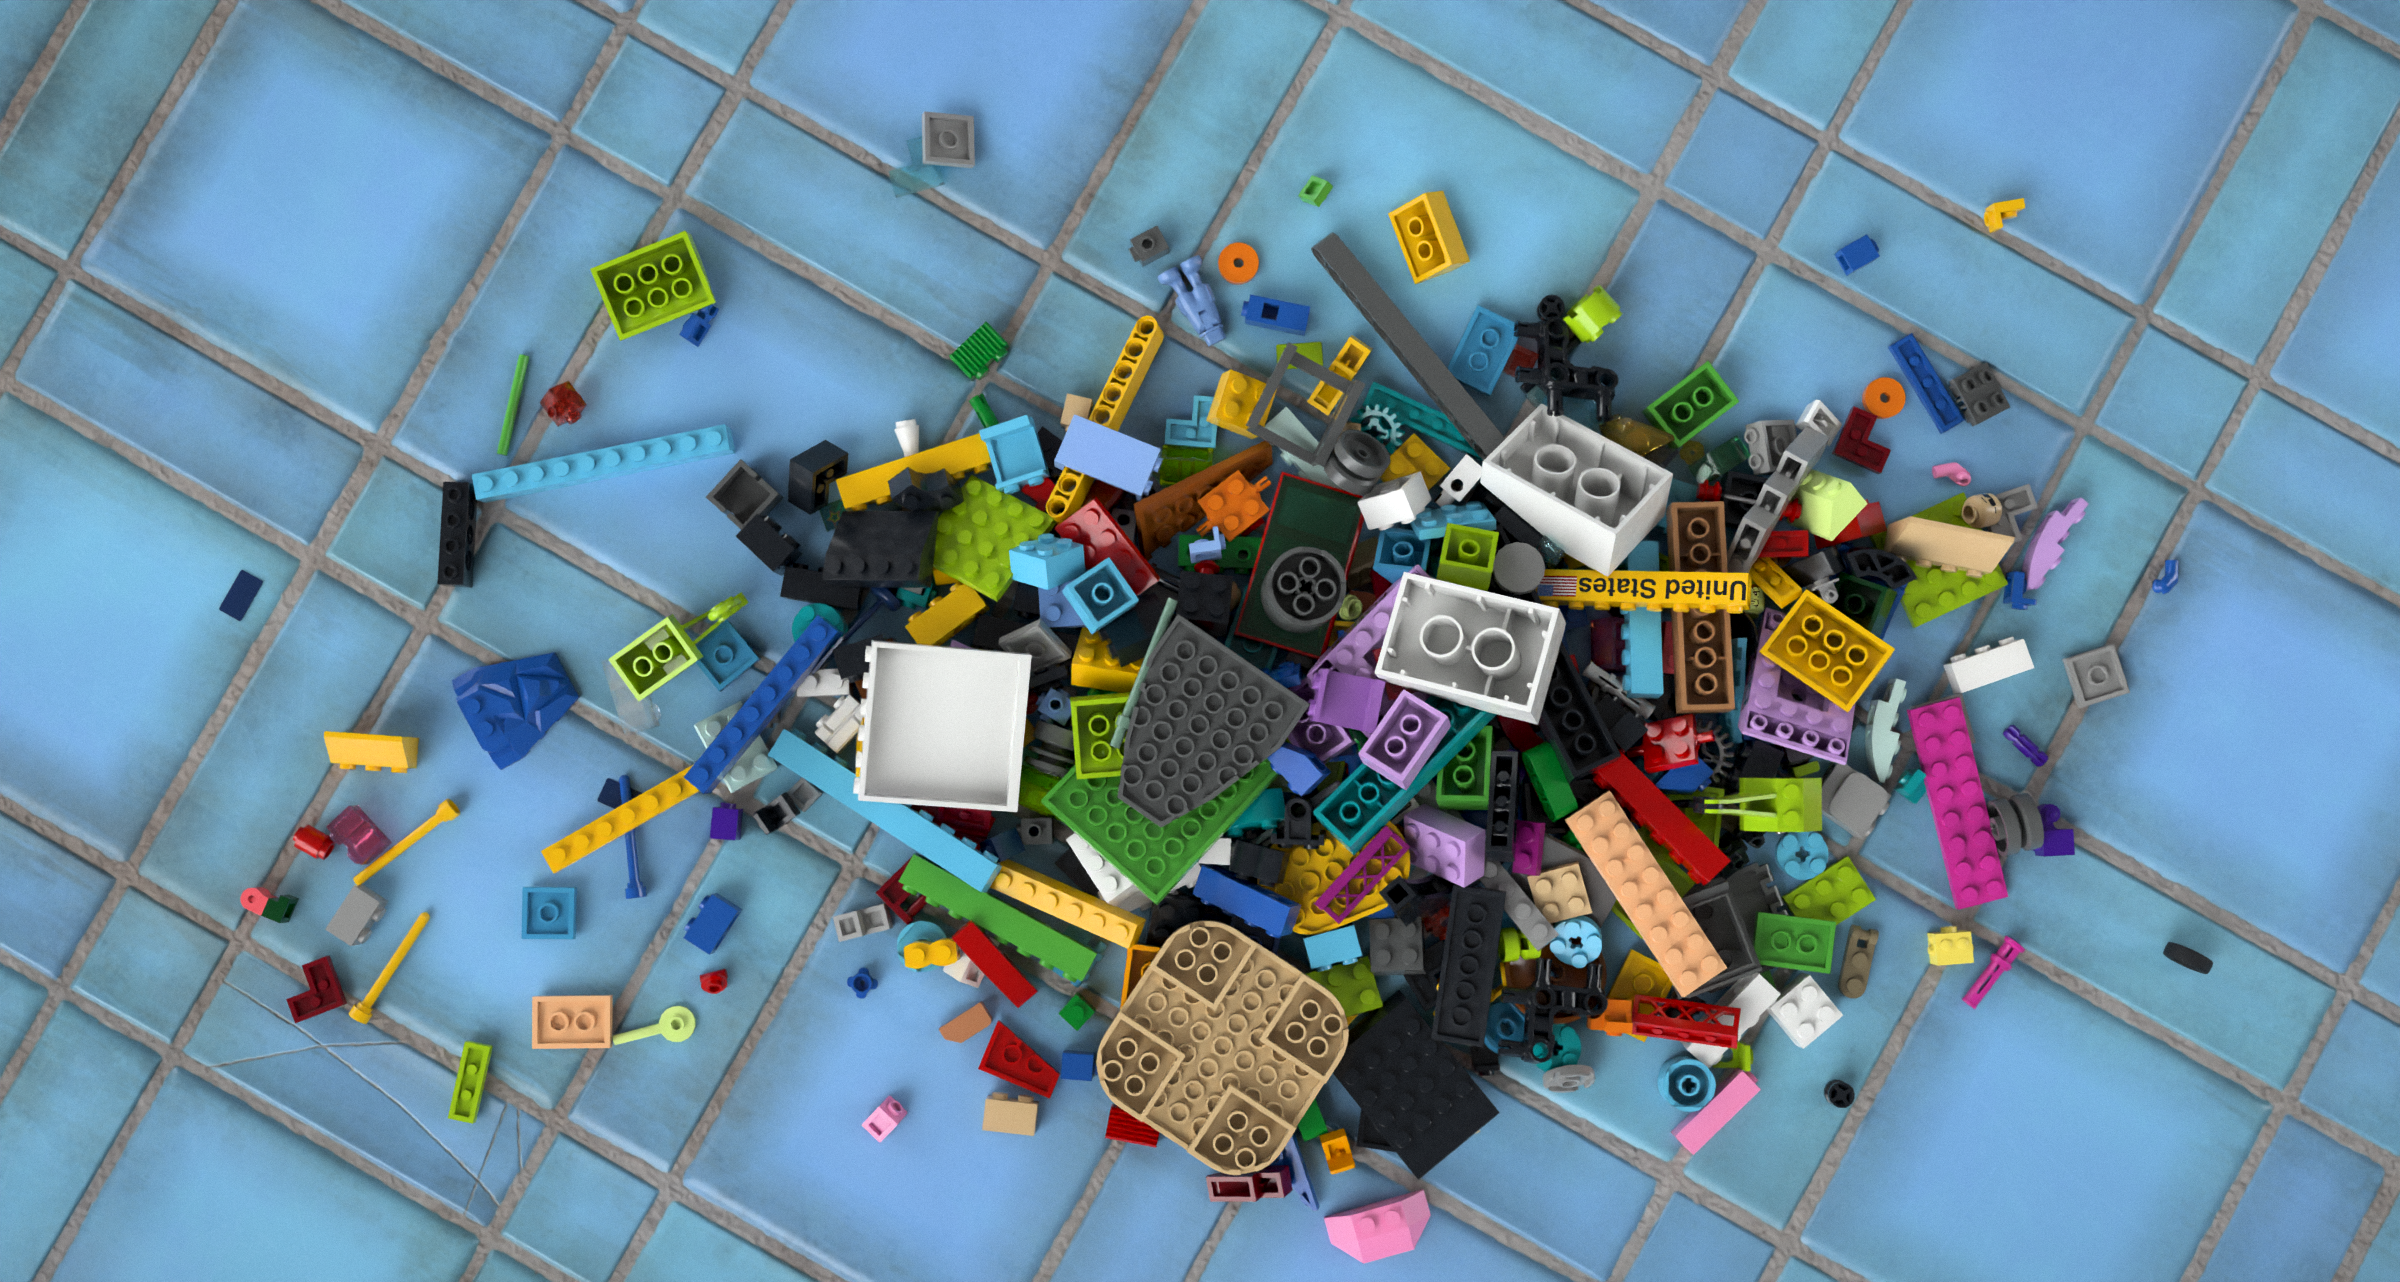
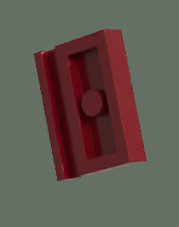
M939 807L937 824L941 826L944 823L953 828L957 833L987 839L992 810Z

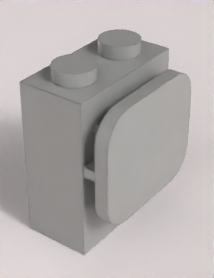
M1832 761L1822 776V815L1856 838H1863L1864 835L1868 836L1875 827L1873 822L1877 816L1882 815L1890 805L1888 800L1892 795L1887 793L1879 784L1864 774L1855 771L1847 764L1842 765Z

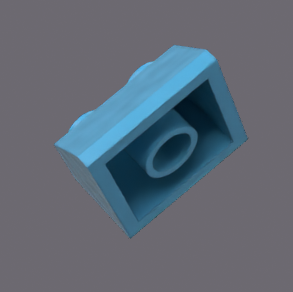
M1388 528L1380 531L1373 570L1392 584L1401 578L1404 572H1409L1417 564L1429 575L1433 552V538L1419 540L1414 530Z

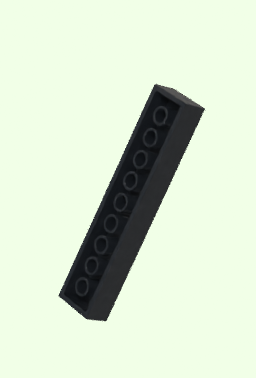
M1501 524L1496 526V530H1491L1499 532L1495 556L1500 549L1507 544H1511ZM1492 574L1488 592L1542 604L1535 589L1530 593L1522 595L1510 593L1509 591L1506 592L1495 582ZM1561 641L1538 725L1547 742L1552 746L1568 783H1572L1616 762L1621 754Z

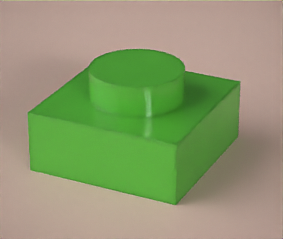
M1312 175L1298 197L1303 202L1320 207L1333 186L1327 180Z

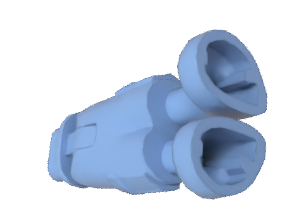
M1197 255L1180 264V268L1192 286L1193 290L1191 292L1187 290L1177 267L1163 272L1157 278L1161 284L1169 285L1175 290L1178 295L1175 303L1184 317H1187L1194 330L1199 334V337L1204 338L1208 347L1224 340L1226 336L1222 330L1224 325L1216 307V300L1209 283L1202 284L1199 269L1202 266V259Z

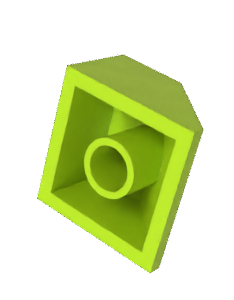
M1447 523L1436 580L1488 592L1499 532Z

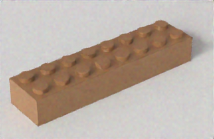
M1724 501L1671 503L1666 508L1669 572L1728 573ZM1671 608L1676 714L1726 713L1735 709L1730 613L1726 612L1727 609H1716L1715 613L1700 612V609L1689 608V612H1675Z

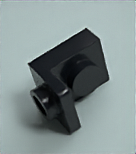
M1485 1043L1483 1048L1471 1046V1063L1474 1072H1479L1480 1076L1494 1075V1071L1500 1070L1498 1054L1491 1051Z

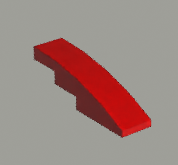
M972 919L951 936L952 940L1017 1008L1038 992L1008 956L1002 953Z

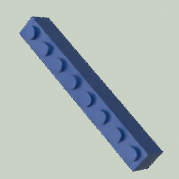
M817 615L686 773L684 778L703 794L712 793L841 637L843 632L825 617Z

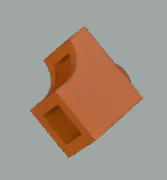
M1606 997L1608 1001L1607 1009L1597 1016L1587 1017L1586 1027L1590 1030H1603L1609 1036H1622V1033L1632 1034V1001L1627 998Z

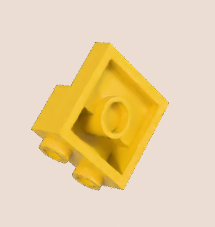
M1413 433L1390 456L1389 466L1379 478L1383 482H1387L1421 471L1429 491L1450 468Z

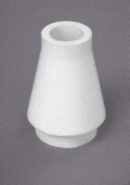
M916 419L895 422L896 429L894 430L904 457L919 453V425L916 424Z

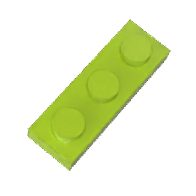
M469 1040L465 1041L448 1119L472 1124L476 1122L493 1045Z

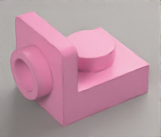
M888 1096L864 1121L862 1126L878 1142H881L907 1115V1111L898 1101Z

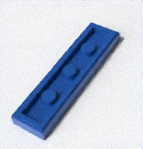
M1912 333L1888 347L1940 434L1965 420Z

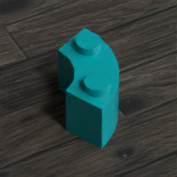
M1282 788L1265 789L1223 835H1227L1228 838H1237L1242 836L1244 832L1262 828L1270 830L1277 828L1278 824L1285 820Z

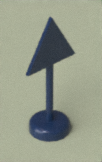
M871 587V592L878 601L840 637L812 670L811 673L813 675L834 658L832 649L844 646V643L882 605L892 612L902 607L897 598L887 588Z

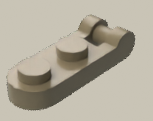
M1853 924L1850 926L1838 980L1839 991L1848 998L1861 997L1866 990L1874 949L1879 937L1878 930H1863L1860 926ZM1859 939L1865 940L1864 948L1857 947Z

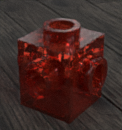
M569 381L550 388L540 401L548 416L552 418L558 427L565 423L571 425L577 422L582 417L581 412L587 405Z
M1446 904L1432 917L1426 912L1427 917L1423 918L1427 933L1431 932L1433 937L1439 936L1440 940L1446 939L1447 926H1441L1440 919L1444 916L1449 918L1450 904Z

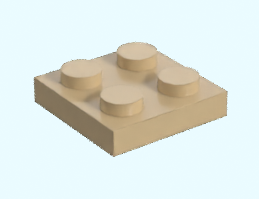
M1578 861L1541 870L1540 876L1527 875L1535 906L1549 923L1592 913Z

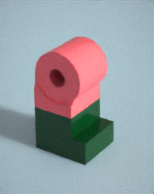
M253 887L244 890L240 900L242 906L249 911L277 923H287L290 921L299 898L292 895H280L278 898L271 895L269 890L264 887Z

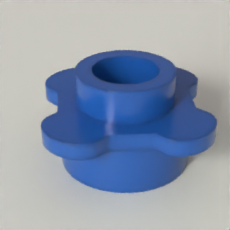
M862 967L854 977L848 978L847 985L852 987L858 998L863 999L871 989L878 987V981L870 976L868 968ZM862 980L865 981V985H861L860 982Z

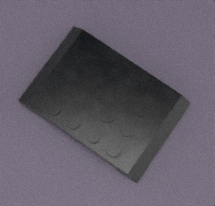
M1398 990L1382 1003V1008L1375 1009L1349 1030L1344 1056L1333 1074L1411 1172L1420 1180L1500 1112L1442 1041L1431 1039L1432 1029L1401 991Z

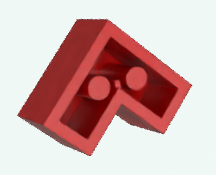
M1865 499L1868 504L1833 541L1814 535L1817 549L1886 532L1887 528L1880 503H1869L1868 499Z

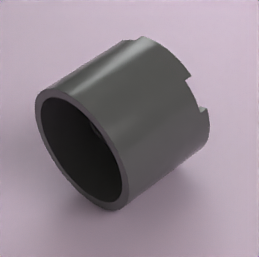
M1303 546L1288 550L1275 561L1262 582L1261 602L1266 615L1275 625L1288 632L1308 633L1319 629L1338 612L1343 604L1347 582L1344 570L1336 558L1325 550L1322 551L1317 548ZM1308 584L1310 586L1308 592H1301L1299 590L1302 585Z

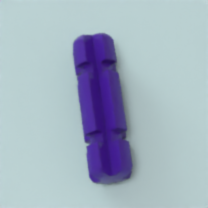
M2015 725L2008 726L2004 730L2003 736L2009 741H2013L2012 744L2027 758H2031L2030 761L2038 767L2043 766L2049 759L2043 751L2038 750L2039 747L2025 734H2020L2021 731Z

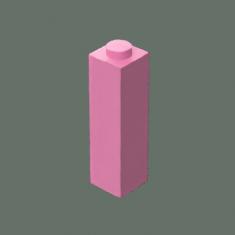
M1736 1068L1716 1087L1711 1101L1699 1111L1691 1112L1671 1133L1694 1155L1761 1090L1755 1084L1758 1079L1750 1071L1744 1072Z

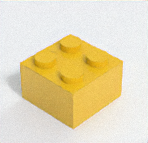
M1232 369L1222 373L1206 421L1249 439L1257 438L1258 436L1246 430L1248 427L1246 423L1266 383ZM1275 393L1259 422V425L1265 427Z

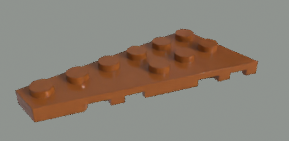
M1263 441L1236 455L1134 503L1139 548L1144 558L1149 561L1153 558L1152 552L1160 546L1163 548L1171 544L1170 539L1179 531L1186 532L1203 519L1206 513L1197 501L1234 472L1239 470L1244 478L1250 482L1273 464L1271 444Z

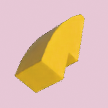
M1351 335L1328 369L1352 382L1373 348ZM1320 381L1307 402L1326 415H1329L1344 393Z

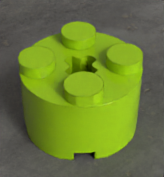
M1600 284L1592 289L1594 293L1590 296L1587 294L1583 296L1566 313L1567 316L1562 318L1568 328L1581 342L1589 343L1590 341H1595L1603 334L1602 327L1604 325L1614 323L1623 314L1620 311L1621 307Z

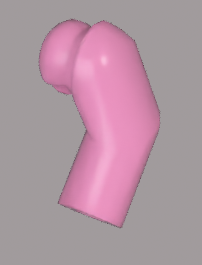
M1956 462L1932 466V474L1935 479L1949 477L1960 486H1967L1971 482L1970 473Z

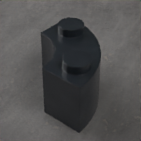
M907 467L888 481L891 499L909 510L940 512L950 510L964 502L960 483L945 468L935 473L925 474Z
M1854 547L1841 551L1851 575L1857 578L1867 575L1876 576L1882 580L1886 587L1892 590L1917 579L1915 573L1906 562L1887 551L1874 547Z

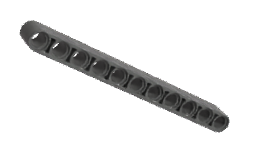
M1330 233L1311 248L1317 261L1478 456L1485 460L1505 440L1504 436L1335 233Z

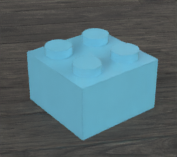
M1046 533L1039 535L1038 540L1021 542L1018 547L1009 550L1011 572L1013 573L1012 580L1049 590L1086 573L1083 544L1072 542V539H1060L1054 537L1053 534Z
M1109 557L1066 585L1062 591L1092 635L1133 608L1139 601Z
M1352 922L1325 933L1301 935L1309 966L1311 969L1316 968L1317 972L1331 969L1333 963L1340 961L1342 965L1355 963L1358 961L1357 957L1362 956L1355 926Z

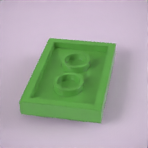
M1756 911L1752 944L1760 965L1830 974L1836 922Z

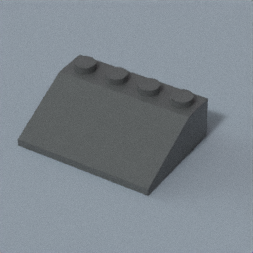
M1545 833L1541 870L1578 861L1592 913L1583 916L1592 919L1601 928L1617 898L1587 853ZM1512 862L1507 872L1535 905L1527 874L1512 872Z

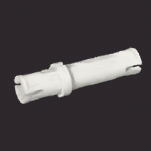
M1592 661L1582 673L1583 676H1586L1600 686L1602 692L1605 693L1607 691L1611 695L1617 696L1625 705L1642 715L1645 719L1652 714L1656 707L1646 699L1632 698L1639 703L1637 705L1621 693L1622 691L1627 694V691H1623L1622 683L1616 679V675L1613 673L1608 674ZM1599 676H1601V677L1604 678L1606 681H1608L1609 683H1611L1612 685H1614L1617 689L1613 688V687L1610 686L1608 683H1606L1605 681H1603L1602 679H1600Z

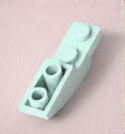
M1897 678L1889 679L1883 700H1871L1865 732L1866 759L1871 779L1876 783H1884L1885 779H1889L1893 769V765H1890L1893 755L1898 753L1901 741L1898 740L1900 734L1890 731L1891 727L1894 728L1898 721L1899 713H1897L1899 703L1904 701L1907 689L1904 688L1906 681Z

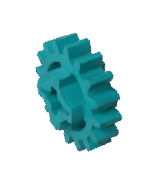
M1371 403L1366 405V410L1360 408L1357 411L1359 416H1353L1351 421L1361 424V431L1373 436L1381 444H1383L1384 439L1391 438L1385 448L1389 453L1393 454L1396 451L1395 446H1400L1403 443L1398 437L1405 435V431L1399 430L1404 421L1396 420L1399 412L1391 414L1392 406L1389 405L1382 409V403H1377L1375 409ZM1372 415L1370 423L1362 424L1367 416Z

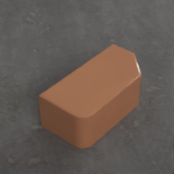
M981 1001L941 1026L939 1031L945 1040L962 1043L989 1026L993 1019Z

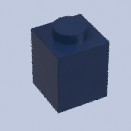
M1016 827L979 843L981 853H984L985 850L999 858L997 863L1026 851Z

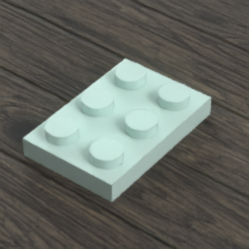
M741 701L694 725L706 749L743 706ZM760 735L723 778L731 793L778 769L773 758L768 756L769 751Z

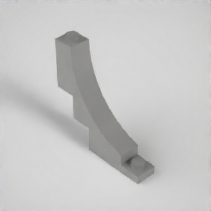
M1806 426L1785 449L1776 471L1764 483L1756 503L1745 514L1727 552L1728 573H1749L1751 566L1758 559L1790 500L1821 458L1830 437Z

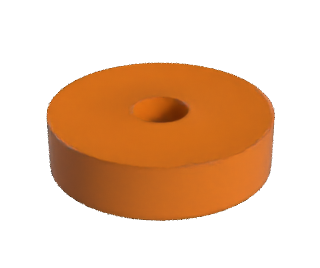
M1237 242L1226 246L1222 250L1218 259V269L1221 276L1227 282L1241 285L1248 283L1255 277L1259 267V259L1251 246ZM1241 260L1243 266L1235 267L1234 261Z
M1888 377L1878 378L1869 383L1862 395V403L1865 410L1878 416L1877 419H1888L1898 414L1904 407L1906 399L1905 391L1901 384ZM1881 394H1884V395L1887 396V402H1886V403L1881 401V399H1880V395H1881Z

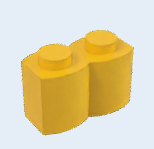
M942 938L933 943L925 940L915 941L904 947L905 966L919 969L930 964L937 966L951 965L960 959V948L952 938Z

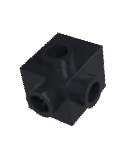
M1727 832L1719 838L1718 848L1731 860L1719 872L1726 880L1735 872L1741 870L1750 860L1745 852L1748 848L1739 837L1735 839Z

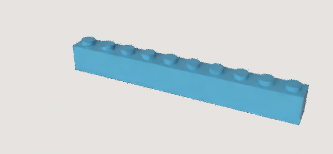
M723 424L471 475L476 500L488 503L735 454L731 428Z
M796 728L793 731L783 729L769 751L768 756L976 890L987 893L1003 867L997 863L998 857L986 850L984 853H981L975 849L977 846L975 842L966 837H963L962 840L954 835L955 830L944 823L939 826L932 821L934 816L922 809L917 812L911 808L912 804L859 801L858 794L853 793L854 778L859 777H856V771L847 767L849 765L847 760L838 755L835 758L827 754L828 748L816 741L814 744L806 741L807 735Z

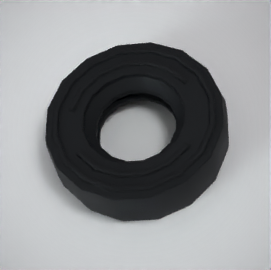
M2168 942L2163 951V954L2170 960L2202 974H2208L2213 966V961L2206 956L2177 943Z

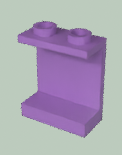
M1319 668V673H1314L1312 680V689H1315L1314 698L1309 699L1308 702L1310 703L1307 708V715H1310L1309 720L1373 733L1377 727L1386 681Z

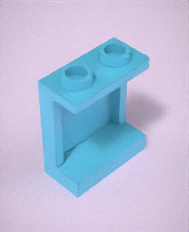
M1029 415L979 430L981 440L986 442L998 483L995 484L996 490L1004 491L1005 494H1012L1020 491V486L1026 484L1036 486L1044 483L1045 478L1050 477L1034 419Z

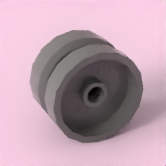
M1349 429L1342 432L1324 465V471L1329 479L1343 490L1356 495H1366L1373 490L1379 477L1383 475L1389 466L1390 455L1385 446L1373 436L1359 430Z
M2028 793L2013 795L2008 801L2005 798L1988 801L1986 807L1990 819L1991 832L1997 851L2002 856L2017 854L2021 848L2024 851H2030L2042 847L2044 843V830L2037 805Z

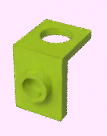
M1739 1041L1737 1049L1730 1048L1733 1053L1730 1061H1719L1717 1064L1712 1065L1713 1068H1740L1744 1071H1751L1753 1050L1749 1044Z

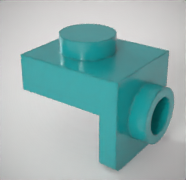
M931 583V588H926L923 596L899 588L896 598L902 600V606L915 610L917 605L928 609V604L937 597L938 591L935 590L936 585L934 583Z
M1920 769L1905 770L1898 778L1899 783L1894 789L1912 804H1917L1926 792L1924 783L1926 774Z

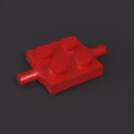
M1693 714L1650 722L1644 725L1648 731L1643 735L1642 744L1630 747L1627 750V755L1629 759L1643 755L1644 769L1648 774L1699 764L1698 751L1700 744L1715 741V733L1713 730L1698 733L1696 718Z

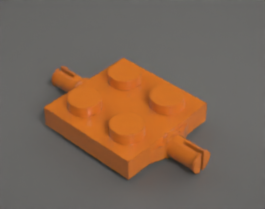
M1237 470L1197 501L1206 513L1207 521L1196 528V531L1203 537L1214 526H1218V531L1224 534V537L1230 543L1270 512L1269 508L1262 501L1260 492L1271 485V482L1264 476L1253 485Z

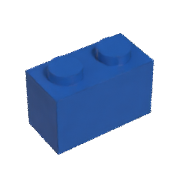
M714 893L711 896L707 895L699 905L701 911L697 918L692 917L684 928L687 933L683 938L709 955L715 953L743 910L718 893Z

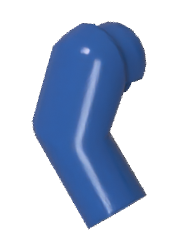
M2165 560V576L2162 580L2155 579L2153 581L2152 587L2155 593H2169L2178 583L2179 560Z

